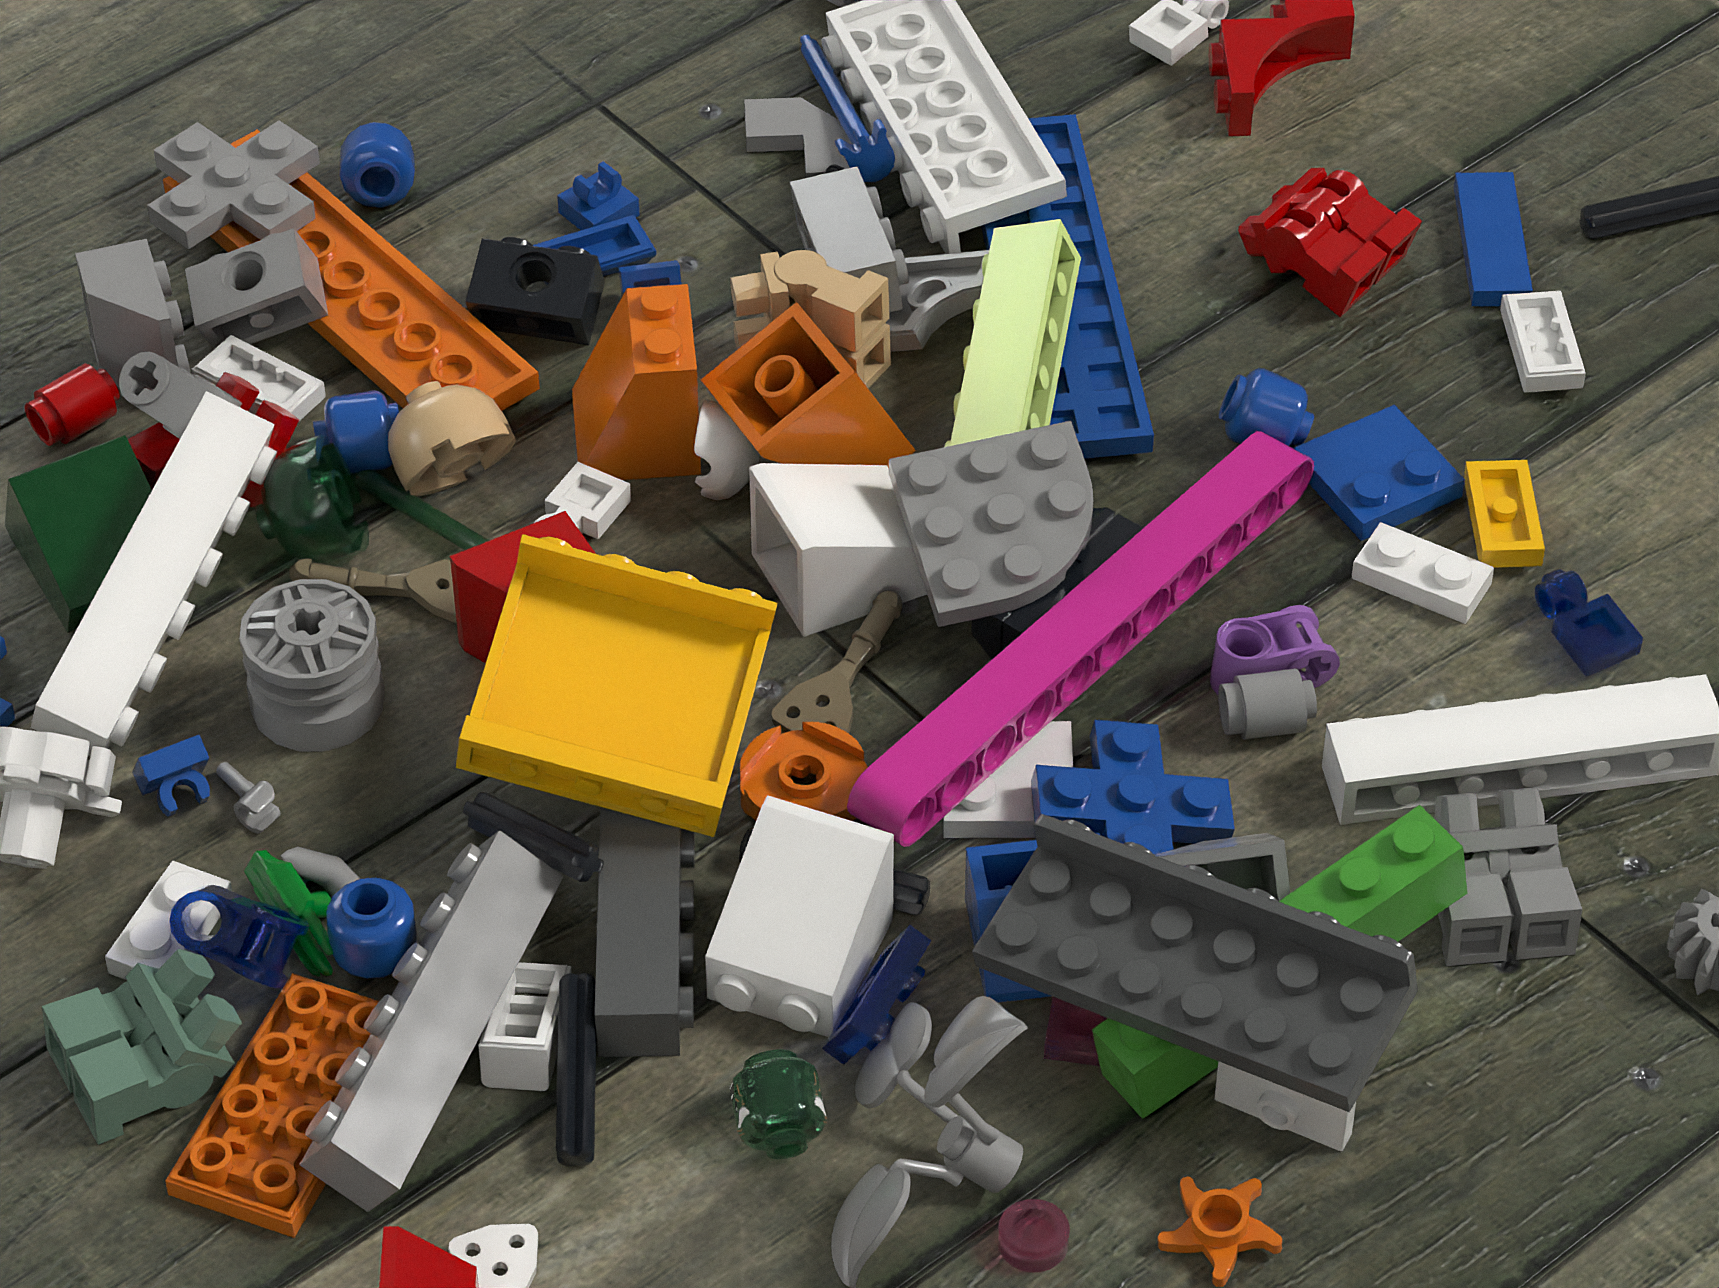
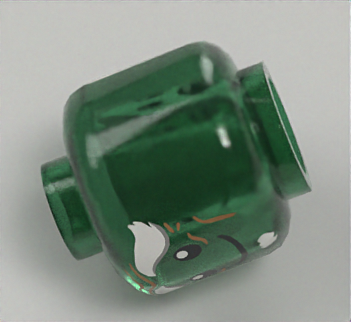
M768 1050L753 1055L745 1061L743 1069L733 1078L730 1085V1094L737 1132L745 1145L755 1150L766 1151L767 1156L772 1159H788L804 1153L808 1149L807 1143L818 1137L827 1124V1114L820 1078L816 1068L804 1059L798 1058L796 1053L790 1050Z

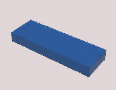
M1513 172L1455 173L1454 194L1471 306H1501L1502 295L1533 293Z

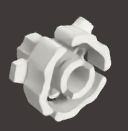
M0 727V802L3 801L0 817V861L29 868L47 869V866H54L65 809H78L108 817L120 814L122 801L107 797L110 792L116 756L110 749L92 746L90 759L87 760L90 742L87 740L53 732Z

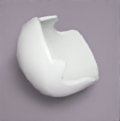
M708 399L704 400L697 424L694 452L710 464L711 470L705 476H697L695 483L702 487L701 495L714 500L728 499L738 493L749 482V467L759 463V453L719 402Z

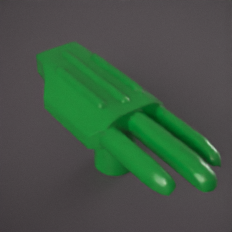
M267 850L255 851L244 872L253 886L257 897L284 938L288 939L304 967L313 976L319 977L321 976L320 973L324 976H331L333 972L332 966L322 950L330 956L334 953L329 943L328 933L319 920L327 918L326 910L331 901L329 894L325 891L310 893L291 862L279 860L273 857Z

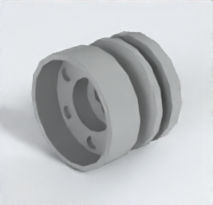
M299 579L275 586L254 600L241 619L239 641L243 653V666L247 673L246 685L250 711L258 730L277 745L299 752L329 751L353 743L370 731L383 711L384 684L382 667L378 658L379 643L376 636V618L368 601L350 586L327 579Z

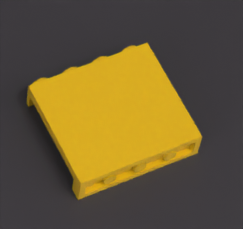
M522 534L516 568L470 716L466 715L459 737L456 768L714 837L778 603L765 600L759 594L748 589L734 588L728 590L699 582L697 578L684 572L670 571L665 573L636 565L632 560L621 555L606 554L602 556L573 548L570 544L558 538L542 537L539 539Z

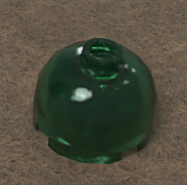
M320 434L284 450L273 461L261 484L263 503L256 505L255 513L259 527L268 540L277 538L286 552L300 560L312 559V562L324 564L343 560L364 552L369 545V529L367 520L355 526L353 505L362 502L359 490L338 448L333 442L323 446L325 436Z

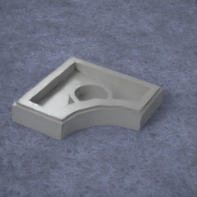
M989 250L905 258L909 283L900 285L903 309L889 312V320L886 322V324L890 325L891 352L923 349L931 334L948 319L973 309L975 300L980 299L984 279L982 261L984 255L989 254Z

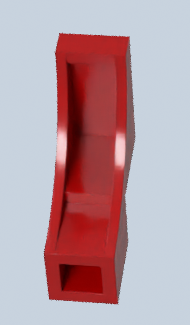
M1280 0V4L1271 5L1270 18L1221 19L1219 42L1209 44V73L1211 77L1219 76L1220 78L1215 79L1214 106L1216 114L1225 113L1228 136H1251L1252 117L1256 104L1266 90L1284 76L1309 65L1332 60L1350 59L1355 19L1352 0Z

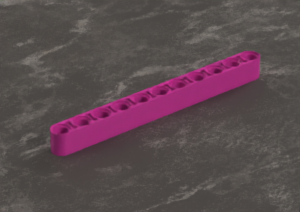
M1257 431L1250 435L873 762L854 784L848 798V812L870 827L894 834V841L903 847L910 846L919 840L1301 498L1310 483L1314 471V461L1312 458L1262 431Z

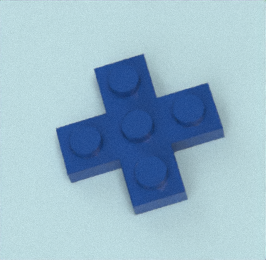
M1094 720L1089 736L1093 769L1049 765L1035 766L1031 779L1035 822L1040 814L1061 821L1075 820L1086 825L1094 833H1100L1101 836L1122 844L1125 842L1140 844L1154 855L1173 850V842L1195 844L1202 841L1232 838L1235 831L1228 779L1164 774L1159 727L1157 724Z

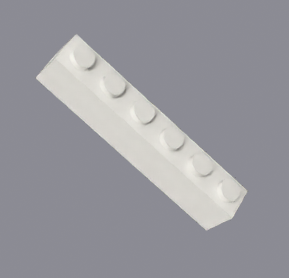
M207 391L205 392L36 703L30 728L40 732H53L87 740L90 742L88 756H91L92 746L108 749L111 742L121 747L123 746L139 714V711L130 708L140 688L151 693L167 662V658L159 654L166 638L169 635L177 640L180 639L195 609V605L187 602L191 591L196 583L205 588L210 583L223 553L214 549L223 531L232 536L235 535L250 505L249 501L241 498L250 480L259 485L262 484L275 459L277 451L268 447L275 424Z
M1705 674L1682 678L1669 677L1659 681L1620 686L1608 685L1597 689L1558 694H1540L1535 697L1497 702H1478L1472 705L1428 711L1416 710L1405 714L1374 718H1354L1326 725L1322 769L1340 825L1399 818L1418 805H1421L1428 813H1435L1436 796L1476 793L1477 807L1499 804L1498 791L1538 788L1540 798L1542 799L1719 775V706Z

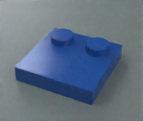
M1395 404L1294 447L1295 450L1312 458L1314 461V471L1309 484L1360 541L1370 538L1380 522L1395 527L1463 496L1465 479Z

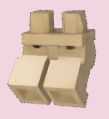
M810 250L792 251L780 258L778 252L760 254L761 272L730 277L731 294L736 317L764 313V317L733 322L737 350L797 302L857 373L867 388L891 365L890 325L886 324L889 320L887 277L867 270L859 279L827 266L823 256Z

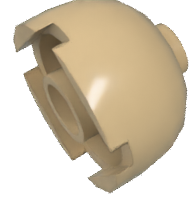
M432 381L417 387L407 395L408 405L398 413L389 431L388 451L396 474L405 491L409 490L412 496H423L440 492L466 481L467 478L463 471L475 465L479 460L485 470L491 467L511 450L516 439L503 412L495 401L477 388L458 384L441 387L438 381Z

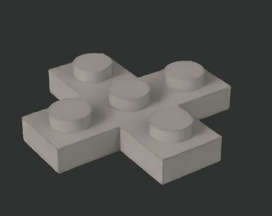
M280 120L236 148L199 122H196L154 149L156 167L180 184L147 205L150 223L187 249L192 248L231 221L236 222L262 240L270 234L281 233L292 228L298 231L316 219L314 201L289 184L320 164L318 146Z

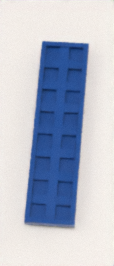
M1076 114L1028 118L1066 180L1067 197L982 225L981 229L986 250H990L994 228L1061 219L1081 257L1050 425L1071 421L1084 458L1153 452L1154 433Z

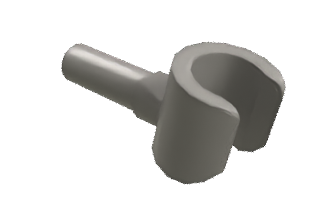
M223 762L217 767V775L240 797L233 806L234 812L247 829L257 834L261 833L281 815L279 807L271 803L275 798V793L269 782L259 781L254 785L246 780L228 762Z

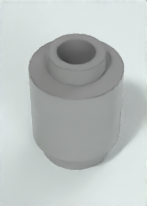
M1297 668L1237 675L1234 677L1233 683L1219 685V713L1226 735L1240 734L1241 738L1246 740L1303 733L1306 731L1307 719L1315 718L1317 714L1314 685L1311 680H1302Z

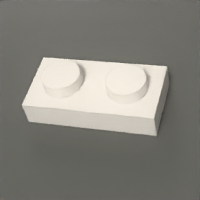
M1380 522L1353 562L1352 579L1466 624L1492 584L1494 567Z
M172 861L106 954L105 960L108 973L127 980L125 976L137 963L159 969L178 949L196 953L233 900L231 881Z

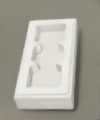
M1561 291L1502 295L1500 311L1524 393L1583 388L1586 372Z
M232 335L226 338L192 369L193 375L196 374L214 385L224 372L239 376L251 383L260 392L248 411L254 415L263 400L279 405L301 420L326 397L323 381Z
M1218 1061L1215 1090L1216 1101L1258 1117L1273 1128L1289 1130L1338 1151H1343L1352 1135L1356 1102L1349 1113Z

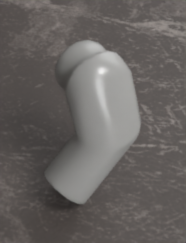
M298 846L288 849L281 854L283 861L292 863L305 885L308 881L314 882L322 886L332 897L344 885L360 879L337 856Z

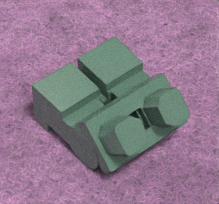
M178 949L159 969L137 963L125 976L127 981L112 992L102 995L97 987L42 1006L47 1050L70 1093L73 1092L74 1101L98 1145L124 1135L123 1123L162 1107L180 1108L192 1104L208 1091L213 1082V1076L222 1078L235 1064L225 1044L241 1026L242 1021L234 1007L224 998L206 994L199 1001L197 996L215 976L209 963L203 956Z

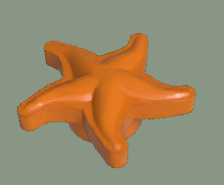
M1183 1177L1180 1180V1194L1189 1218L1175 1231H1162L1159 1233L1158 1248L1162 1251L1176 1253L1203 1252L1214 1268L1212 1273L1213 1285L1224 1287L1234 1269L1238 1252L1263 1248L1272 1254H1278L1282 1250V1237L1261 1221L1249 1216L1251 1202L1261 1196L1262 1183L1259 1179L1252 1178L1230 1190L1212 1189L1203 1192L1196 1187L1191 1177Z

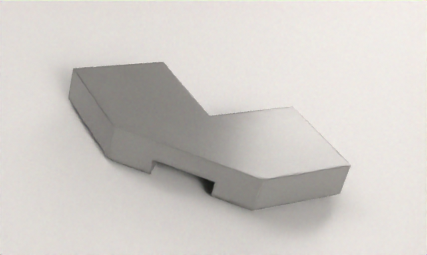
M801 97L744 99L747 152L804 150L806 178L825 174L826 169L832 164L846 169L849 168L844 156L839 153L835 141L842 139L849 144L851 142L839 120Z

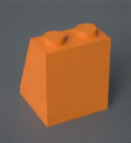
M688 284L626 288L572 388L577 462L621 480L701 475V457L694 452L699 420L697 364Z
M797 302L701 379L746 438L765 459L782 464L887 465L889 468V459L910 455L916 451L857 373Z

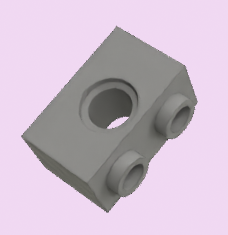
M294 228L281 233L270 234L260 241L228 253L217 254L207 261L185 269L195 327L214 349L230 335L248 344H253L328 316L318 258Z

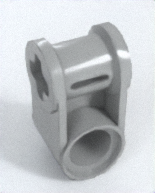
M150 351L140 352L132 356L124 364L119 375V388L122 396L128 402L162 423L164 429L179 439L183 435L206 391L238 407L242 405V402L204 378L196 374L193 375Z

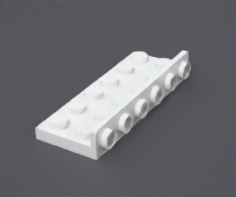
M863 0L826 12L829 36L822 38L824 54L833 70L837 68L841 70L842 84L851 103H860L862 120L869 135L872 134L873 123L876 119H880L887 130V139L895 155V163L891 172L899 171L902 191L910 207L919 206L922 225L931 243L939 241L946 254L961 253L958 233L1067 197L1064 176L956 0Z

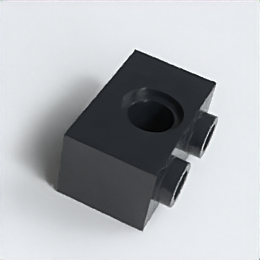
M505 237L501 241L482 238L465 302L469 312L490 330L589 345L605 281L597 255H591L582 248L562 246L557 250L533 246L530 242L516 237ZM539 281L549 283L540 291H525L532 283Z

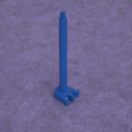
M803 35L800 38L802 44L801 53L851 142L849 144L842 139H837L835 145L839 153L844 156L849 168L858 166L864 182L882 180L891 172L895 163L894 151L887 139V130L880 119H876L873 123L872 134L869 135L819 43L811 39L809 35Z

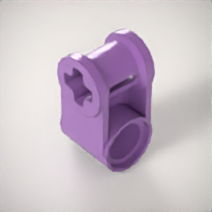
M1294 605L1277 612L1248 618H1234L1225 622L1219 628L1216 636L1210 683L1212 689L1218 695L1219 685L1233 683V679L1237 675L1297 668L1302 680H1311L1314 688L1329 681L1337 672L1340 665L1339 656L1331 645L1324 644L1317 631L1319 620L1315 612L1310 607Z

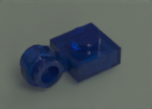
M1556 569L1545 574L1542 578V583L1536 585L1535 598L1541 612L1547 618L1554 619L1551 633L1586 677L1640 654L1643 642L1642 635L1609 594L1587 602L1588 594L1585 584L1575 571L1564 572L1561 569Z

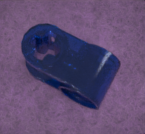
M212 884L198 887L178 899L171 910L169 920L171 933L177 942L186 949L222 963L250 980L279 989L283 988L286 983L287 976L283 973V970L298 936L306 935L310 926L308 922L290 912L266 903L253 901L224 887ZM196 901L210 902L220 912L222 922L220 930L216 935L201 934L192 925L190 912L191 907ZM273 933V938L264 957L263 953L266 949L271 934Z

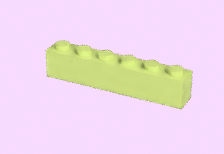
M1061 219L994 228L989 254H985L982 261L984 279L980 299L975 300L973 305L974 329L971 343L965 347L963 354L965 373L961 392L957 393L954 398L955 422L951 440L945 443L944 447L1050 425L1081 257Z

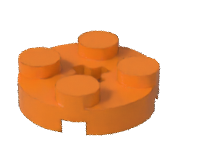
M802 722V730H791L782 734L781 725L768 729L758 735L747 746L741 757V807L747 815L756 821L762 804L768 795L853 821L856 817L848 812L847 803L854 784L859 776L868 768L864 761V751L859 742L849 733L822 722ZM809 773L816 775V782L810 785H799L793 783L790 777L804 778Z

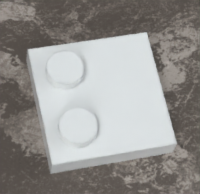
M1051 721L943 817L944 838H1036L1033 828L1035 821L1031 790L1032 775L1036 765L1073 767L1071 721Z

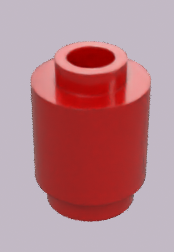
M83 363L34 392V399L26 403L24 408L31 427L46 445L52 446L59 441L67 444L117 414L115 401L120 399V393L113 378L105 369L99 368L96 370L91 365Z

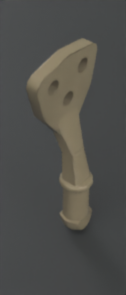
M312 559L299 560L291 565L289 569V578L292 581L299 579H327L350 586L361 596L388 595L413 598L433 615L457 623L450 559L440 560L413 569L409 573L392 575L358 570L357 567L347 569L313 563ZM438 586H444L447 589H440Z
M884 591L872 601L873 607L859 630L853 632L852 642L843 660L830 671L796 685L772 709V722L776 727L781 725V730L788 732L791 730H802V722H822L838 727L847 733L850 732L854 717L850 687L859 670L873 654L880 651L882 639L894 619H897L901 614L902 599L897 592ZM821 701H826L829 703L825 707H819L817 705ZM793 712L800 714L797 718L788 717Z

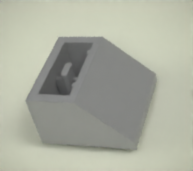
M147 239L75 253L89 334L98 368L105 369L119 387V375L124 364L132 356L140 352L150 351L162 356L177 367L190 372L184 344L175 345L174 340L179 339V336H184L177 300L166 302L164 298L172 296L166 263L164 260L153 261Z

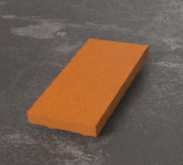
M292 973L165 1180L168 1195L295 1238L326 1185L325 1182L300 1166L304 1155L313 1141L305 1135L306 1130L320 1108L327 1101L331 1100L334 1102L342 1088L340 1084L335 1082L336 1075L348 1056L357 1047L363 1049L371 1033L364 1029V1024L379 1001Z

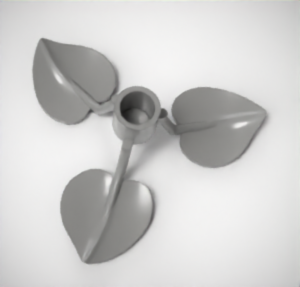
M986 996L975 998L963 1008L947 1028L934 1053V1064L936 1067L929 1074L926 1089L915 1082L908 1071L926 1050L932 1031V1021L929 1012L914 1002L908 1003L903 1007L893 1021L890 1031L885 1033L874 1045L860 1069L855 1085V1096L857 1101L864 1107L870 1109L881 1105L898 1083L905 1091L946 1122L947 1125L943 1129L937 1143V1151L944 1155L945 1166L908 1159L896 1160L890 1169L881 1164H876L858 1181L845 1199L834 1223L831 1249L835 1269L842 1282L850 1288H856L857 1279L863 1265L884 1240L903 1211L910 1192V1174L941 1178L955 1187L961 1183L965 1176L989 1192L997 1193L1009 1184L1020 1166L1023 1156L1022 1145L986 1123L958 1093L1006 1045L1028 1029L1024 1022L1010 1014L992 998ZM949 1102L961 1116H958L945 1104Z

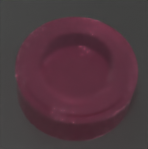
M1027 1199L1011 1205L1005 1210L999 1221L998 1248L1002 1257L1011 1266L1026 1272H1043L1054 1268L1061 1263L1068 1252L1070 1235L1068 1219L1060 1208L1044 1200Z

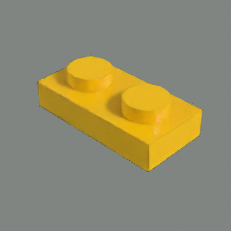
M1466 461L1464 484L1478 560L1494 568L1542 566L1545 546L1528 461Z

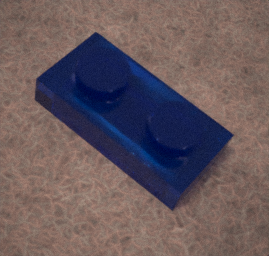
M909 925L881 952L822 1049L844 1065L861 1048L866 1047L871 1051L886 1038L895 1020V1017L889 1014L888 1011L896 999L903 1003L923 978L926 970L918 962L932 940Z

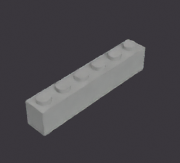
M500 830L479 847L469 843L452 863L447 876L453 879L454 882L448 893H441L424 914L420 926L426 929L427 932L420 945L414 943L405 952L393 971L392 977L399 981L392 996L387 994L378 1002L364 1024V1029L371 1033L363 1049L357 1047L348 1056L336 1075L335 1082L342 1086L334 1102L331 1100L327 1101L320 1108L306 1130L305 1135L313 1141L304 1155L300 1166L367 1212L400 1190L564 877Z

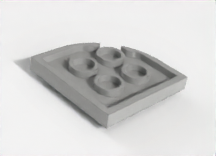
M1071 421L889 459V476L938 627L1001 614L1034 602L1053 590L1065 579L1066 570L1078 557L1080 551L1086 547L1092 524L1093 489L1089 471Z

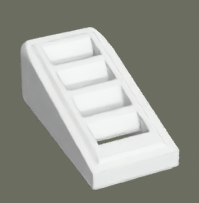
M518 963L481 1036L479 1058L483 1085L489 1088L545 1091L549 1088L558 1052L559 981L564 975L572 974L571 966ZM515 992L548 994V997L515 995Z

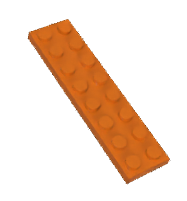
M257 129L234 141L231 145L236 148L260 133V131ZM308 172L289 184L314 201L316 219L297 232L318 258L328 316L308 324L397 404L405 408L408 405L407 395L417 387L432 381H438L441 387L458 384L477 388L491 397L501 411L540 389L539 372ZM170 176L164 178L165 193L180 183ZM231 221L210 235L227 252L260 241L259 238L234 221Z

